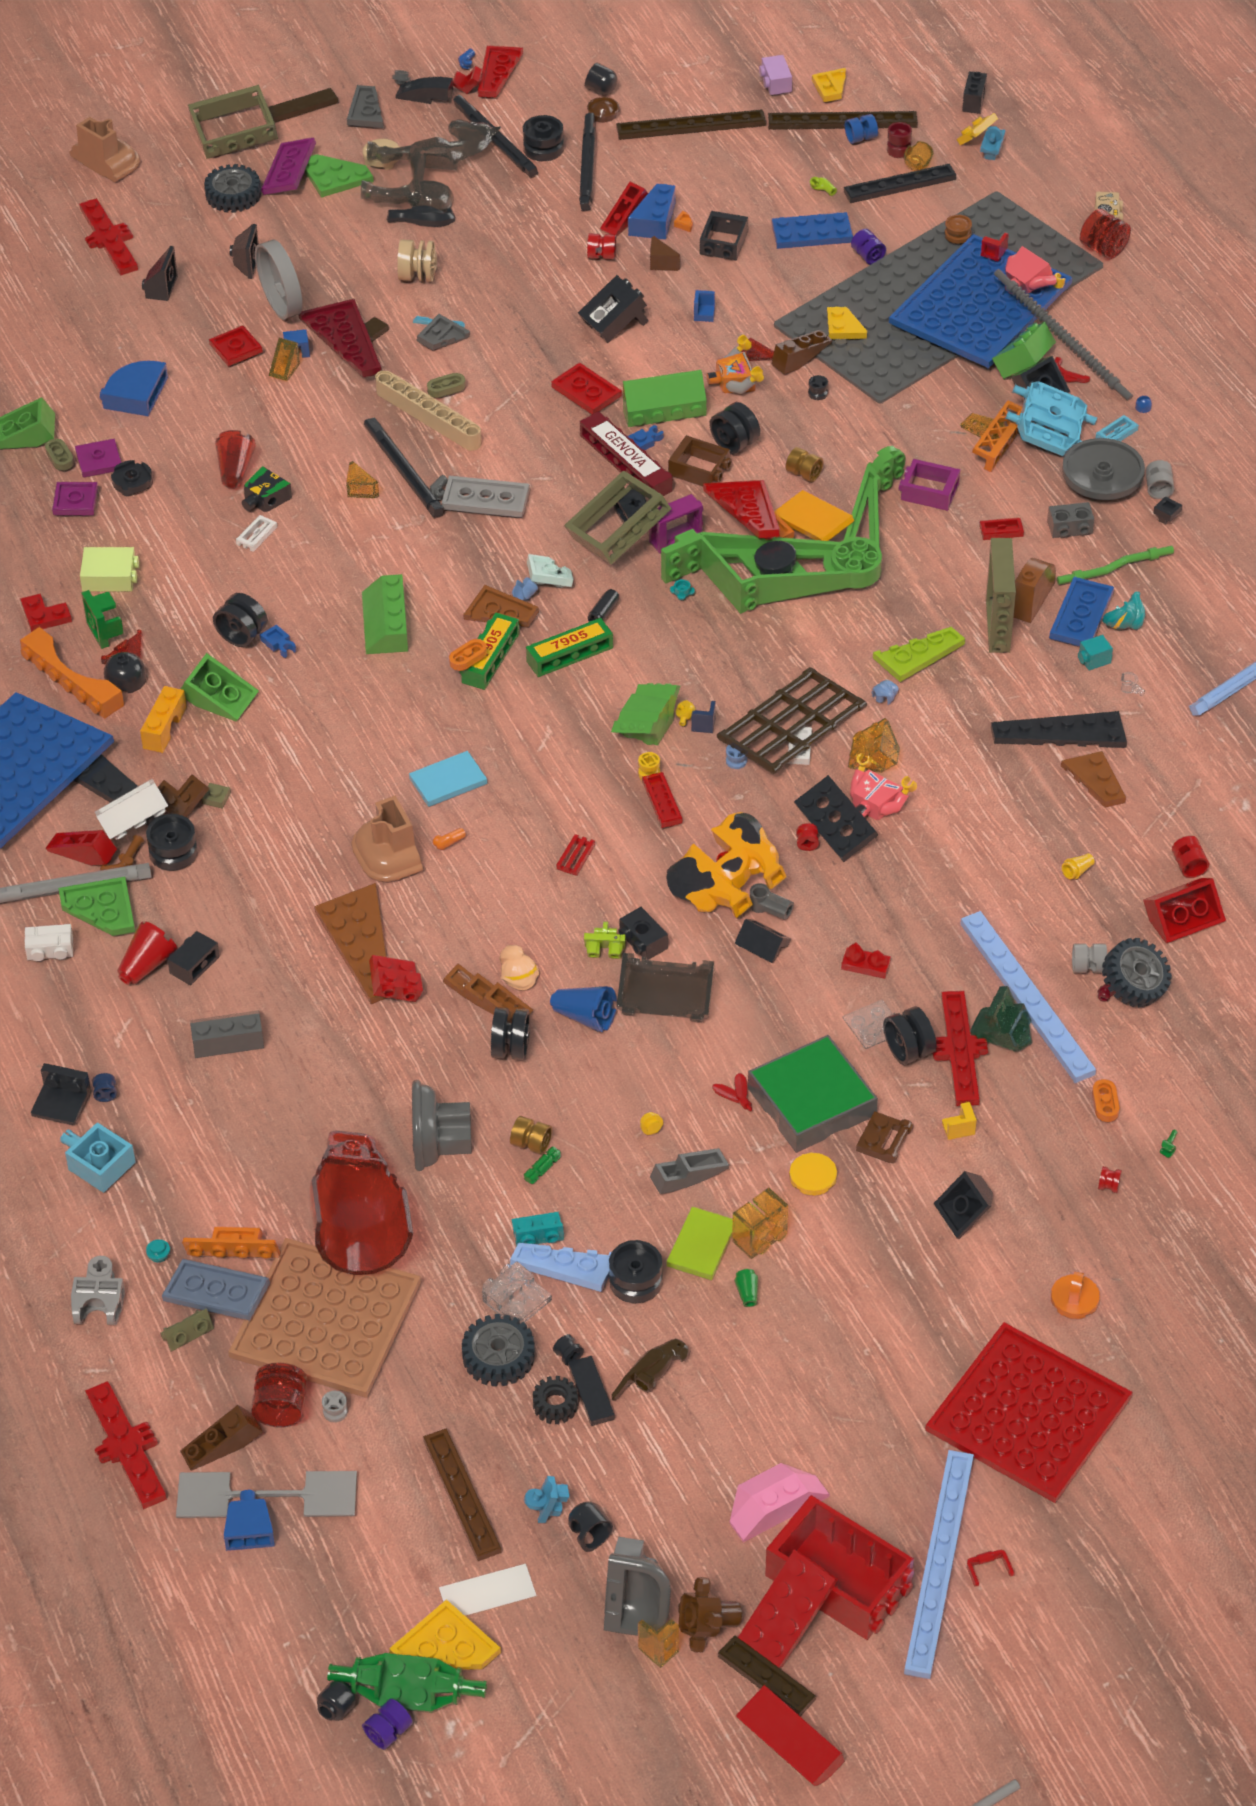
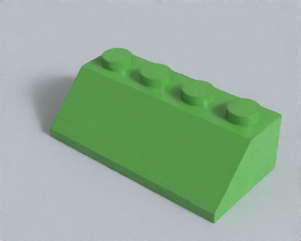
M702 370L623 381V413L628 427L706 416V394Z
M403 575L380 576L362 591L366 654L408 652Z

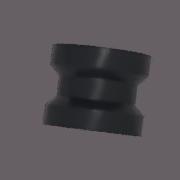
M821 375L811 377L808 382L809 397L813 400L825 399L828 396V379Z
M566 1334L556 1341L553 1346V1352L557 1356H561L562 1362L568 1366V1362L582 1357L584 1348L580 1344L575 1343V1338L571 1334Z

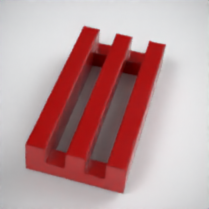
M1020 517L983 520L979 523L983 540L1024 537Z
M574 834L556 864L557 870L577 876L595 847V840L591 839L589 842L586 837L580 839L579 835ZM585 846L586 848L582 853L581 857L579 858L578 862L576 863L574 868L571 869V866L578 858V855L581 852L582 848Z

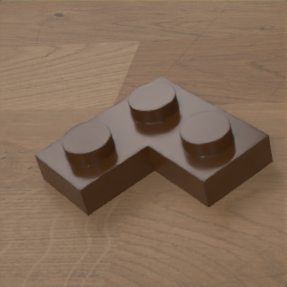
M193 774L190 775L179 790L175 789L165 780L158 786L168 805L165 809L171 814L183 815L184 817L190 814L210 789Z

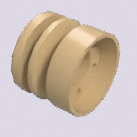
M400 240L397 262L398 279L401 281H412L415 272H417L419 281L423 282L426 273V281L433 282L437 267V253L434 241H428L426 249L425 241L421 240L419 248L416 249L414 240Z

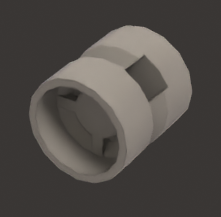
M1163 460L1153 461L1146 467V480L1149 495L1155 499L1171 496L1174 492L1171 464Z
M1073 944V973H1087L1088 970H1091L1092 973H1102L1104 970L1102 964L1107 955L1106 944H1092L1091 947H1088L1087 944Z

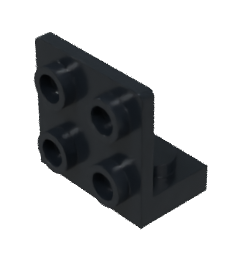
M44 1063L41 1068L43 1086L33 1105L31 1116L75 1125L91 1091L88 1072Z

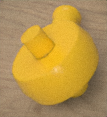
M688 700L680 702L676 708V715L680 719V726H685L686 720L690 719L692 711H695L694 704Z

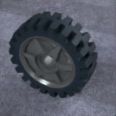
M228 164L226 168L220 166L218 167L219 170H212V173L209 172L208 177L205 178L204 188L207 203L211 204L212 208H217L218 211L223 209L227 213L229 210L232 213H236L238 209L241 212L243 208L248 210L250 205L254 206L260 200L261 184L259 175L250 167L245 168V165L238 167V164L230 167V164Z
M1128 938L1118 943L1105 956V961L1102 964L1104 968L1102 976H1107L1104 979L1105 985H1111L1108 990L1116 992L1114 995L1116 999L1122 997V1003L1127 1004L1130 1001V1006L1132 1007L1136 1005L1138 1007L1149 1006L1168 990L1171 984L1169 980L1172 978V974L1168 973L1171 967L1170 965H1165L1168 962L1166 957L1161 958L1160 955L1163 952L1160 949L1157 952L1154 950L1156 945L1152 943L1148 946V941L1145 939L1140 942V938H1134L1133 940Z
M495 1314V1319H491V1316L487 1315L484 1322L479 1318L476 1320V1326L471 1324L468 1331L464 1333V1339H462L464 1367L469 1375L473 1374V1379L476 1381L481 1378L482 1384L487 1385L491 1381V1386L497 1387V1382H501L502 1386H507L508 1380H510L511 1384L517 1382V1377L520 1380L523 1379L525 1372L529 1373L531 1366L534 1364V1337L530 1328L527 1329V1325L524 1322L520 1323V1320L516 1317L511 1321L510 1315L505 1314L504 1319H501L500 1314Z

